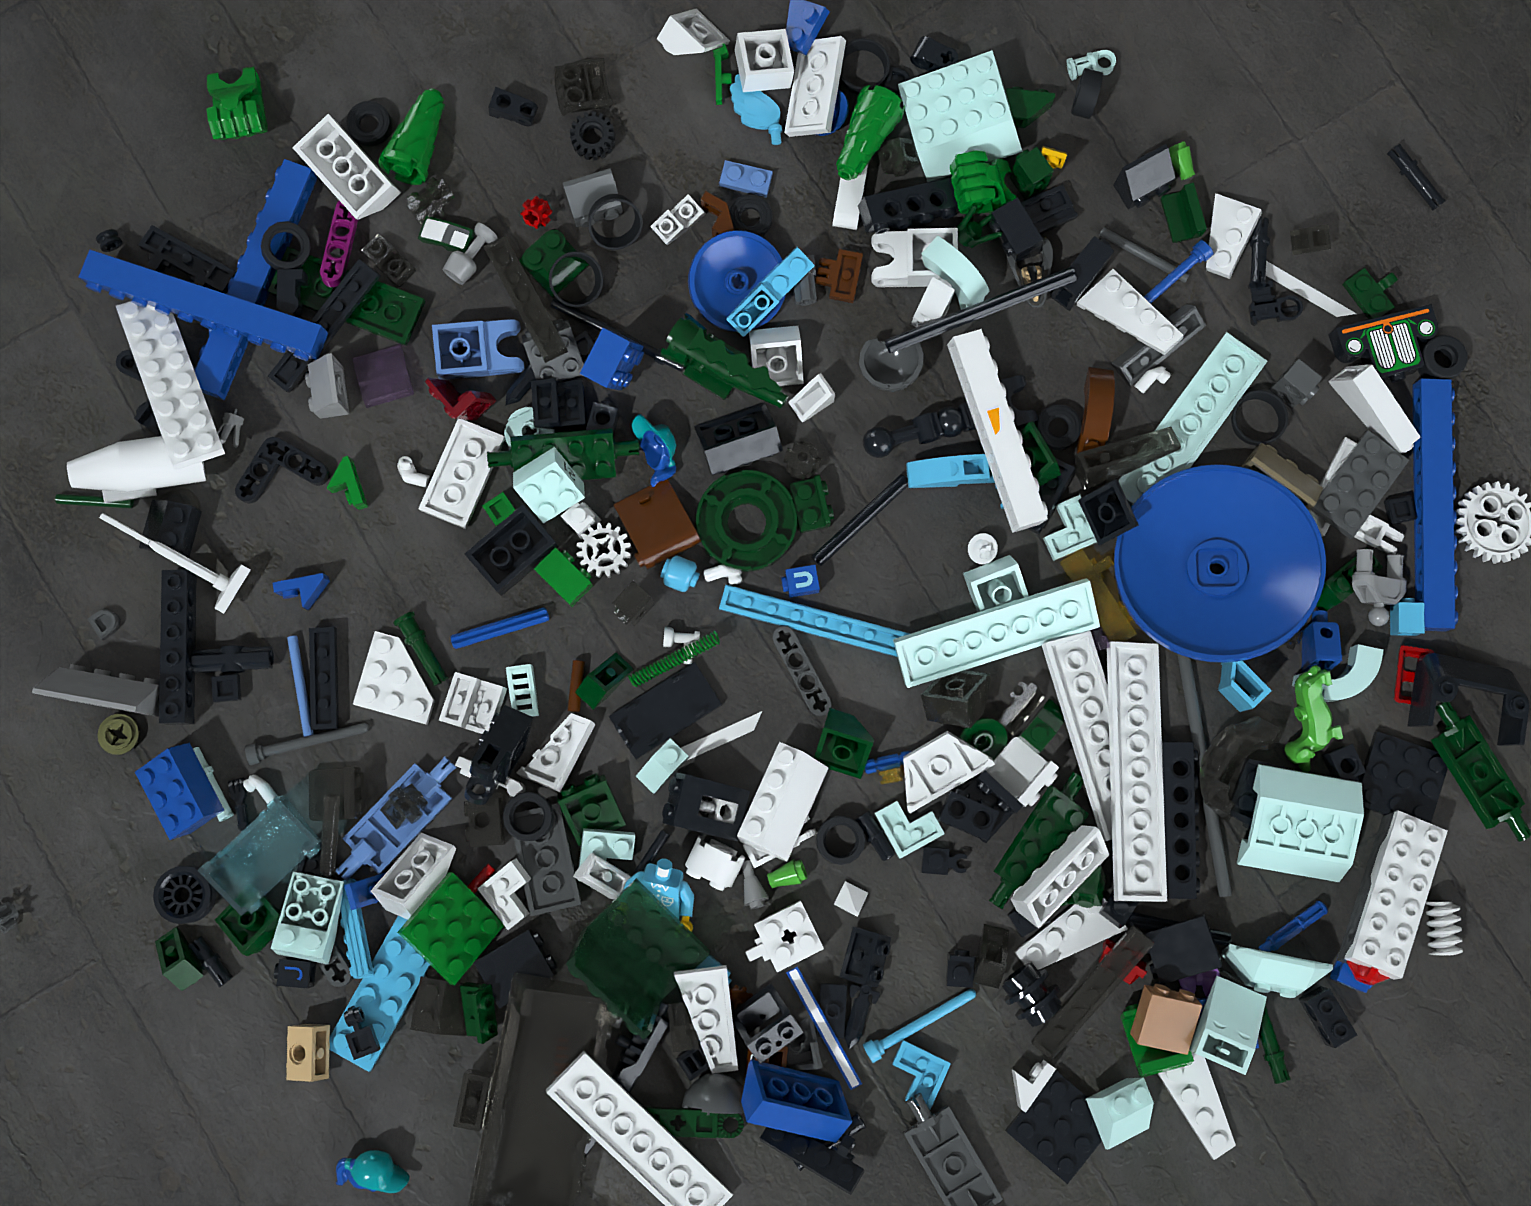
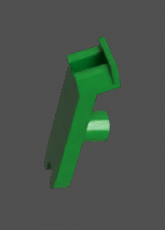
M725 43L722 47L712 50L715 59L716 105H722V84H732L731 73H722L721 61L729 58Z

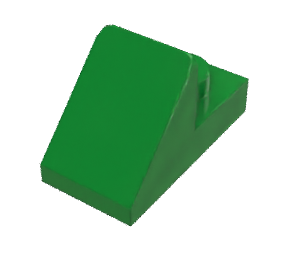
M345 456L338 465L327 489L331 493H335L348 488L345 491V495L349 505L353 504L354 507L361 510L367 508L368 504L354 461L349 456Z

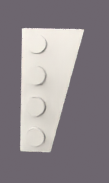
M1104 898L1101 907L1084 908L1077 904H1072L1016 949L1014 953L1024 965L1032 962L1039 970L1119 934L1128 928L1124 925V927L1119 929L1099 913L1106 902Z
M726 965L674 972L676 982L682 993L712 1074L738 1070Z
M1191 1052L1194 1059L1191 1065L1158 1073V1076L1210 1157L1215 1160L1235 1147L1236 1144L1206 1059Z

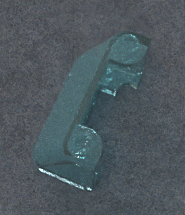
M284 795L276 796L266 805L268 809L259 813V816L223 850H220L210 862H205L197 870L241 916L247 912L253 914L263 905L261 899L306 856L311 859L322 849L319 846L322 842L321 839Z

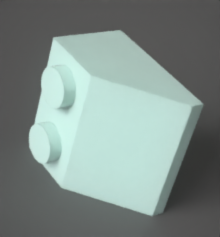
M1144 1077L1126 1078L1086 1098L1104 1147L1107 1150L1149 1129L1154 1102Z

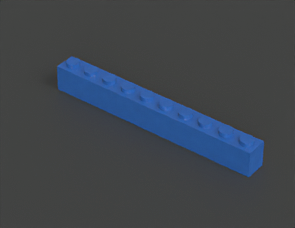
M286 159L277 168L273 187L269 188L266 193L265 206L257 215V225L254 232H251L248 236L246 251L238 260V270L235 277H232L229 281L227 295L261 306L265 305L269 295L268 289L277 270L267 264L262 256L261 242L263 235L271 225L277 222L288 221L299 224L318 178L311 168ZM281 232L272 238L270 244L271 251L279 260H282L286 248L291 243L293 234ZM217 327L215 330L209 329L208 341L206 345L202 346L199 353L200 360L197 367L194 368L202 393L225 400L249 343L247 337L239 335L238 338L225 334L223 329Z
M89 250L79 274V278L87 283L86 287L95 292L101 293V290L109 292L110 296L119 300H124V297L132 299V303L144 308L147 305L154 306V309L162 314L169 315L172 312L178 314L177 317L189 323L196 320L201 322L200 325L205 328L215 330L217 327L223 329L225 334L235 338L242 335L247 337V341L261 346L262 343L271 345L270 348L277 352L285 353L287 350L293 352L295 357L308 361L309 358L314 360L319 358L328 332L319 324L93 250Z
M1420 379L1412 385L1413 426L1420 435V438L1413 443L1414 509L1417 517L1414 520L1415 603H1424L1425 631H1449L1455 629V625L1458 622V612L1455 610V600L1458 596V588L1455 585L1457 561L1454 560V550L1457 546L1454 525L1457 514L1453 510V500L1456 497L1453 476L1456 471V464L1453 461L1455 437L1452 436V427L1455 423L1452 402L1455 391L1451 386V380Z

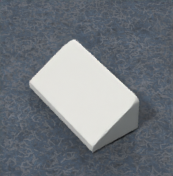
M593 853L586 858L573 876L608 898L620 900L626 881L631 878L630 875Z

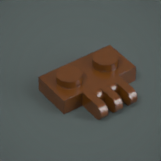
M839 249L837 261L826 258L819 259V265L826 266L828 269L817 268V274L826 276V278L816 277L815 283L831 287L829 299L848 303L854 302L863 253Z

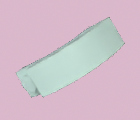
M937 236L921 253L925 267L952 285L951 288L955 289L954 292L958 297L961 310L984 301L989 288L979 271L961 252Z
M1359 644L1350 647L1348 662L1344 672L1338 678L1332 679V685H1322V696L1325 702L1350 698L1367 688L1379 671L1383 649ZM1301 674L1293 676L1292 686H1294L1296 679Z

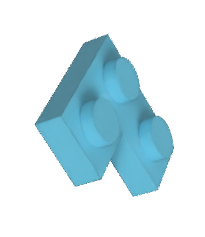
M902 1040L892 1065L915 1075L905 1101L912 1097L916 1106H919L914 1095L921 1093L928 1108L931 1109L951 1063Z

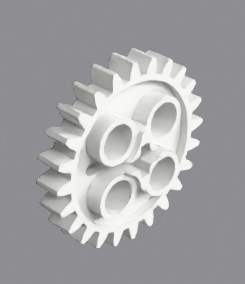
M1499 481L1492 485L1487 482L1482 487L1476 486L1472 489L1473 493L1469 491L1464 494L1466 500L1463 499L1458 502L1462 508L1455 510L1456 514L1460 516L1459 519H1456L1455 524L1460 525V528L1454 531V533L1463 535L1458 542H1467L1468 545L1465 551L1474 549V558L1482 554L1483 562L1489 561L1492 558L1493 564L1500 562V560L1506 563L1511 561V558L1513 560L1519 558L1520 553L1523 554L1528 551L1526 546L1531 545V511L1529 509L1531 502L1525 503L1524 500L1527 498V494L1518 496V487L1510 491L1509 483L1500 487ZM1484 502L1489 504L1490 512L1484 509ZM1508 509L1513 511L1515 515L1514 520L1509 517ZM1478 525L1483 528L1484 536H1481L1478 533ZM1502 533L1508 536V544L1502 540Z

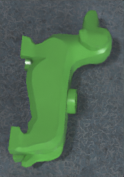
M1317 665L1312 666L1295 681L1297 707L1294 708L1296 718L1302 723L1303 732L1297 740L1288 742L1285 746L1288 760L1298 764L1300 770L1305 773L1310 771V758L1315 756L1314 752L1325 748L1332 738L1337 740L1343 739L1341 726L1331 727L1332 714L1322 696V685H1332L1330 671L1326 669L1321 670V667Z

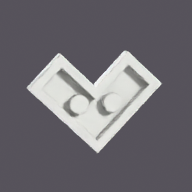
M517 858L509 862L477 888L507 930L530 914L515 894L518 889L531 880Z

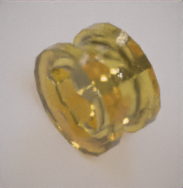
M901 768L878 772L882 776L880 784L903 781V777L899 776Z

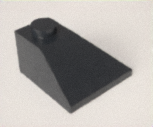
M1118 479L1078 500L1099 546L1139 526Z

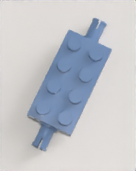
M445 756L430 773L425 772L417 763H414L342 838L352 850L351 855L336 869V872L339 875L343 874L341 877L348 881L362 865L368 864L378 874H382L453 799L441 787L440 783L457 767Z

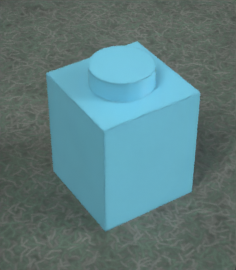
M1401 598L1397 604L1390 605V635L1418 636L1425 633L1424 603H1415L1414 598Z

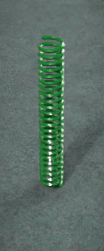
M713 631L716 639L710 632V636L708 634L706 637L703 636V640L699 638V641H695L696 644L692 642V645H685V649L683 647L681 650L678 649V653L677 651H674V654L671 653V657L667 655V658L664 657V661L660 658V662L658 660L656 661L657 664L653 662V665H649L650 668L646 666V669H639V673L637 671L635 674L632 673V677L628 675L632 686L638 687L642 683L645 684V681L652 680V677L655 678L659 674H663V672L666 673V670L669 671L670 668L673 669V667H677V665L684 663V661L691 660V657L694 658L698 654L705 652V650L712 649L713 646L716 647V644H720L716 631Z

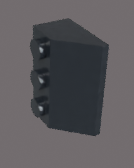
M765 402L694 426L712 475L725 473L729 469L748 465L755 460L771 457L783 451L777 427Z

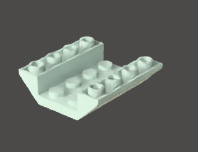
M1258 764L1253 790L1258 794L1249 837L1241 841L1237 864L1340 882L1353 865L1364 817L1362 783Z

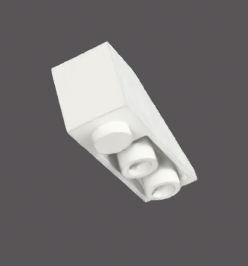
M932 277L914 314L911 325L919 327L946 315L955 289L951 288L952 285L941 278L937 280Z

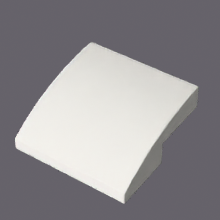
M455 672L439 721L483 734L485 730L489 731L491 729L490 723L494 714L500 712L507 688Z

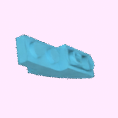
M796 247L754 287L726 320L744 337L815 265Z
M985 454L939 457L906 463L909 488L956 487L959 484L995 483Z

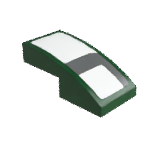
M426 216L418 239L423 243L443 246L447 251H461L465 253L472 244L475 231L449 221Z

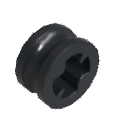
M115 229L105 230L96 237V241L98 244H101L100 249L103 252L114 251L122 245V240L118 237V232Z

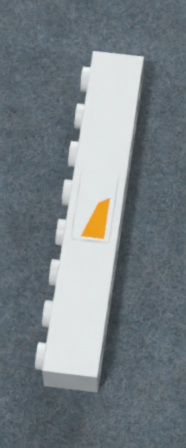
M981 329L954 336L947 346L1012 533L1040 525L1048 519V509L1045 502L1041 501L1039 483L1032 475L1030 458L1028 454H1025L1022 447L1023 438L1020 431L1015 427L1014 412L1007 404L1005 398L1006 389L1003 383L999 381L997 375L998 367L995 360L991 358L988 338L983 335Z

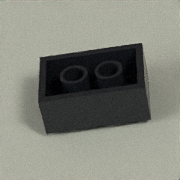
M522 504L470 548L465 555L502 596L532 571L555 547L559 548V546Z

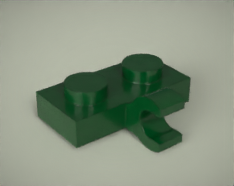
M1364 268L1342 284L1368 319L1381 317L1394 308V305L1383 292L1398 281L1393 272L1376 283Z

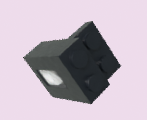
M675 773L674 778L669 783L668 790L670 793L668 801L662 810V823L738 842L737 834L742 825L750 791L687 774ZM702 796L711 797L713 799L711 802H708V800L702 801ZM724 805V806H725V813H724V815L721 817V816H720V809H721V807ZM698 812L709 813L708 818L698 816Z

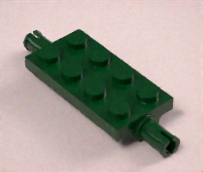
M612 428L511 436V448L508 451H488L487 462L488 468L511 465L515 472L555 447L581 480L616 477L615 459L618 456H638L639 443L638 439L616 442L613 439Z
M1450 701L1437 704L1435 710L1446 727L1444 731L1432 738L1431 742L1486 830L1494 828L1500 822H1507L1518 842L1529 838L1531 830L1521 816L1522 811L1520 809L1525 805V802L1471 716L1468 715L1460 719Z
M1072 772L1061 790L1051 785L1047 788L993 871L1001 877V883L988 901L1003 910L1004 905L1014 890L1023 886L1031 878L1032 873L1037 868H1041L1049 859L1051 853L1059 849L1066 842L1067 837L1076 831L1088 817L1089 813L1077 805L1074 800L1084 784L1083 778L1080 775Z

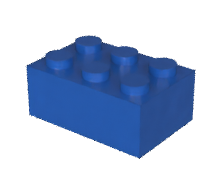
M602 328L580 374L606 388L622 391L623 387L627 388L632 380L633 375L630 373L634 365L638 366L643 358L644 352H642L644 346L618 332Z
M190 743L167 748L135 771L169 840L191 834L225 811Z

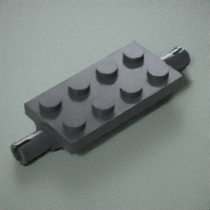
M921 1093L914 1095L919 1106H916L912 1097L909 1098L906 1103L911 1108L918 1122L903 1133L945 1206H994L1002 1201L1003 1198L950 1107L946 1105L937 1112L931 1113Z

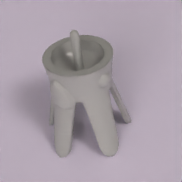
M235 409L234 414L224 413L223 423L217 431L219 433L224 426L220 437L221 444H224L231 429L234 428L233 446L235 448L239 445L240 427L244 421V418L236 415L237 409Z

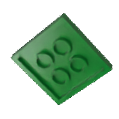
M448 872L397 933L450 985H456L504 925L453 872Z

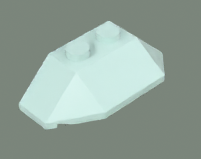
M1229 944L1222 950L1223 958L1245 986L1254 987L1255 991L1261 993L1279 992L1280 996L1286 998H1295L1333 970V964Z

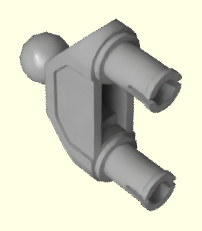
M1357 549L1356 572L1352 575V588L1361 603L1374 605V608L1368 614L1369 621L1375 626L1385 625L1389 620V612L1384 608V605L1397 604L1406 593V580L1403 578L1404 556L1387 555V577H1381L1372 572L1373 550Z

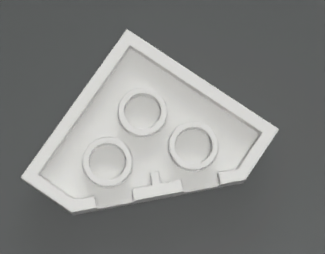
M375 631L353 705L428 725L435 699L407 652L402 639Z

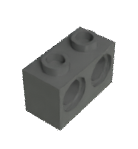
M1298 359L1279 377L1269 390L1293 409L1299 403L1303 406L1308 399H1311L1320 389L1317 384L1321 381L1322 377Z

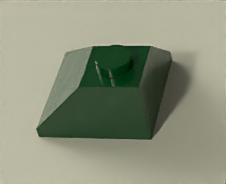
M829 708L814 759L827 766L830 770L861 779L874 743V738L854 715Z

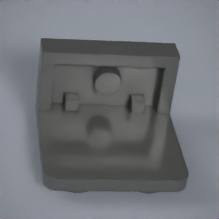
M558 319L550 322L548 327L542 329L534 327L527 330L525 335H522L523 345L536 380L556 378L557 382H562L581 375L580 372L584 364L568 320Z

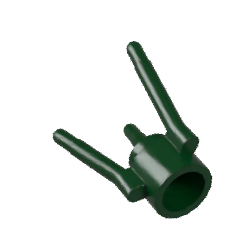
M1008 200L1007 202H1005V203H1004L1003 205H1001L1000 207H1002V206H1004L1005 204L1011 202V200ZM976 205L971 207L963 221L956 226L958 228V241L963 246H969L970 248L1002 236V232H996L981 237L982 227L991 221V214L979 223L969 222L977 209Z

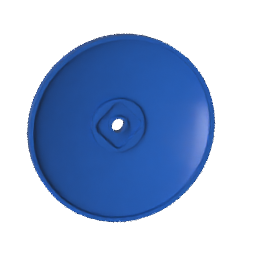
M1230 465L1198 466L1174 473L1157 482L1143 493L1131 507L1139 526L1117 537L1114 553L1115 580L1122 602L1130 616L1149 637L1165 648L1182 656L1207 662L1225 663L1248 660L1264 655L1287 642L1303 627L1313 613L1321 596L1326 574V555L1322 536L1314 518L1301 500L1274 479L1243 467ZM1215 563L1220 564L1224 567V572L1214 574L1210 571V566Z

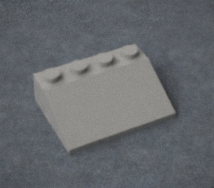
M70 664L69 669L61 667L56 669L33 687L32 690L34 694L159 717L160 680L144 678V682L135 681V676L120 673L119 678L111 677L110 671L95 669L94 673L85 672L86 667Z

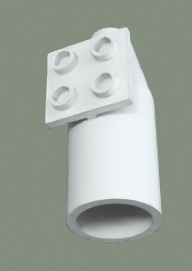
M162 436L117 442L67 462V472L71 487L102 490L104 503L157 496L156 488L206 481L204 461L174 470Z

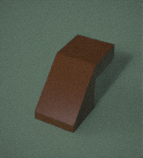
M705 191L701 198V208L718 217L712 226V236L715 237L725 232L734 231L727 203Z

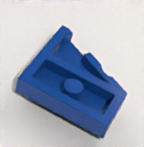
M790 0L786 27L790 50L807 55L830 12L826 7L806 0Z

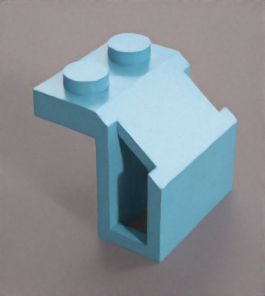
M1243 661L1221 663L1222 671L1218 690L1239 712L1253 709L1272 691ZM1235 679H1236V680L1238 681V683L1250 694V696H1248V695L1234 682Z

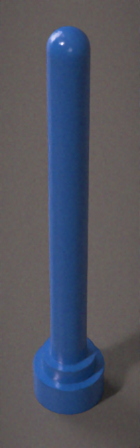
M1203 240L1193 246L1191 255L1148 292L1144 298L1151 304L1197 262H1206L1212 257L1214 252L1211 247Z

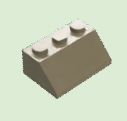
M1260 443L1254 448L1241 467L1264 474L1282 484L1298 497L1308 510L1315 506L1323 490V487L1318 484L1319 482L1315 477L1309 474L1305 475L1298 470V466L1293 461L1283 459L1277 454V450L1268 444Z

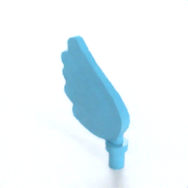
M737 74L734 78L735 83L730 86L731 100L734 103L735 113L741 116V122L748 127L768 129L773 145L781 144L780 108L770 97L761 91L743 92L740 75Z

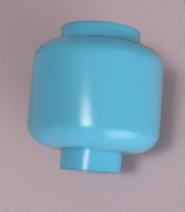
M674 556L672 559L666 560L660 577L664 578V585L680 592H686L690 586L695 588L700 573L696 572L697 566L695 562L680 556Z

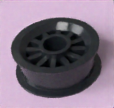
M174 867L166 871L158 879L153 892L154 905L158 913L169 922L176 924L196 922L203 919L212 910L217 896L216 885L213 878L199 867ZM184 888H187L190 893L189 899L186 902L181 898V891Z

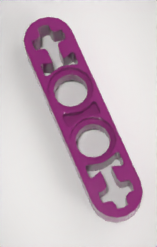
M340 200L335 207L320 268L322 281L328 287H337L345 278L358 220L350 212H348V220L345 219L344 211L347 208ZM341 227H346L350 230L345 236L337 235L336 231ZM340 248L344 250V254L341 257L331 256V252L334 249ZM332 265H335L336 274H334L332 278H329L328 275H330L333 270Z

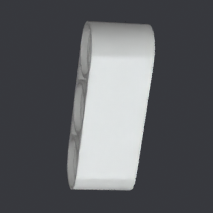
M868 164L862 174L858 175L856 179L848 181L840 178L832 226L857 230L860 214L858 205L863 197Z

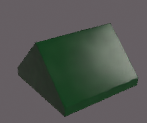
M1029 422L1020 432L1023 438L1022 447L1025 454H1028L1030 458L1032 475L1037 479L1040 487L1060 476L1061 473L1056 459L1034 422Z

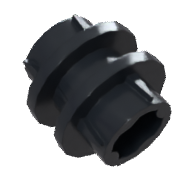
M1031 962L1009 975L1003 981L1002 987L1008 994L1004 999L1005 1003L1011 1005L1017 1002L1020 1006V1009L1015 1014L1017 1019H1026L1032 1027H1036L1054 1016L1061 1009L1062 1006L1060 1004L1062 1002L1057 996L1060 991L1058 985L1054 984L1047 987L1044 983V980L1049 975L1047 970L1038 971Z

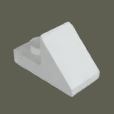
M1045 1060L1041 1064L1037 1062L1029 1073L1031 1076L1029 1081L1012 1069L1017 1105L1025 1113L1056 1070Z

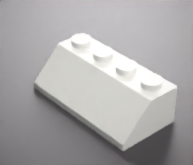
M329 114L293 147L298 155L357 220L383 210L401 193L344 128Z
M779 742L737 834L739 841L787 862L829 768L805 752Z
M1081 825L1067 837L1066 842L1059 849L1051 853L1045 864L1041 868H1037L1023 886L1015 890L1011 901L1016 911L1038 929L1109 856L1100 830L1097 827Z

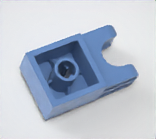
M510 319L432 325L438 378L448 380L515 374L524 371V362L519 357H506L498 352V345L501 340L506 337L515 336L520 332V322ZM463 346L467 350L463 355L455 353L459 351V347Z

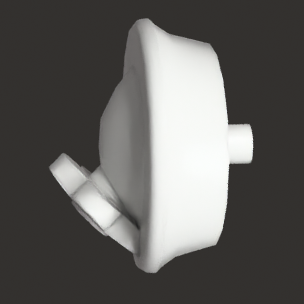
M987 533L975 535L968 544L969 556L978 564L990 563L998 552L996 540Z

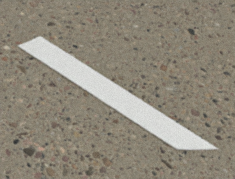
M1266 261V276L1336 317L1357 314Z
M762 711L683 746L681 749L691 759L752 732Z

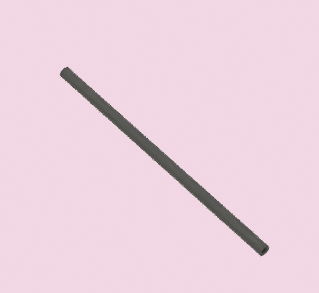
M1177 654L1192 742H1194V748L1197 749L1198 753L1196 766L1219 897L1232 896L1192 661L1189 657Z

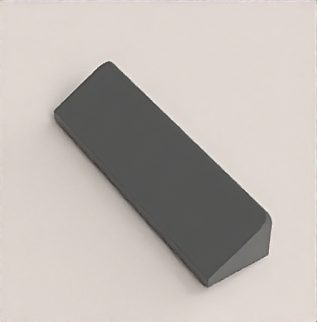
M1185 304L1167 318L1183 334V339L1168 353L1163 355L1138 341L1112 362L1113 367L1128 385H1133L1145 372L1153 369L1206 326L1196 306Z

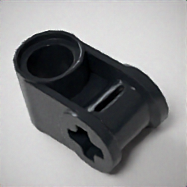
M922 36L910 57V61L920 69L933 72L957 63L958 53L953 48L947 47L928 36Z

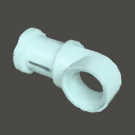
M1100 50L1087 53V56L1074 60L1068 58L1067 70L1069 77L1072 81L1076 80L1078 76L1082 75L1084 68L1108 75L1114 69L1116 57L1109 50ZM1100 58H1108L1111 65L1107 68L1099 66L1098 60Z

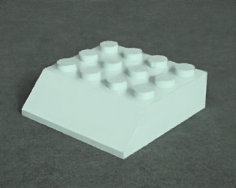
M992 50L898 84L917 154L928 183L952 176L950 165L956 154L975 150L985 151L988 161L984 163H991L996 158L1002 159L1023 152Z

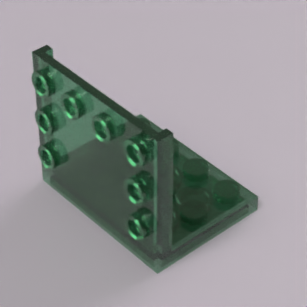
M636 878L581 931L566 965L569 972L575 978H580L587 984V988L592 995L600 997L607 1004L608 1010L613 1015L620 1016L626 1022L630 1032L634 1035H639L644 1040L652 1032L662 999L678 985L674 972L695 969L710 955L711 951Z

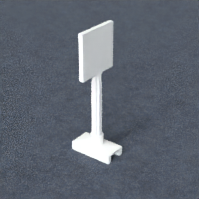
M104 513L99 517L143 543L148 544L155 552L211 582L213 587L222 591L214 608L223 614L250 572L249 568L240 564L230 578L221 573L218 575L168 546L145 537Z

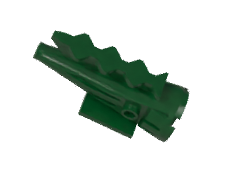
M688 313L684 314L685 319L680 318L676 322L666 339L669 346L667 350L662 348L661 356L684 367L688 365L683 372L684 376L723 400H726L731 390L736 388L780 409L784 406L789 396L782 392V388L775 381L770 379L767 367L753 368L749 364L751 361L750 357L711 333L707 335V329Z

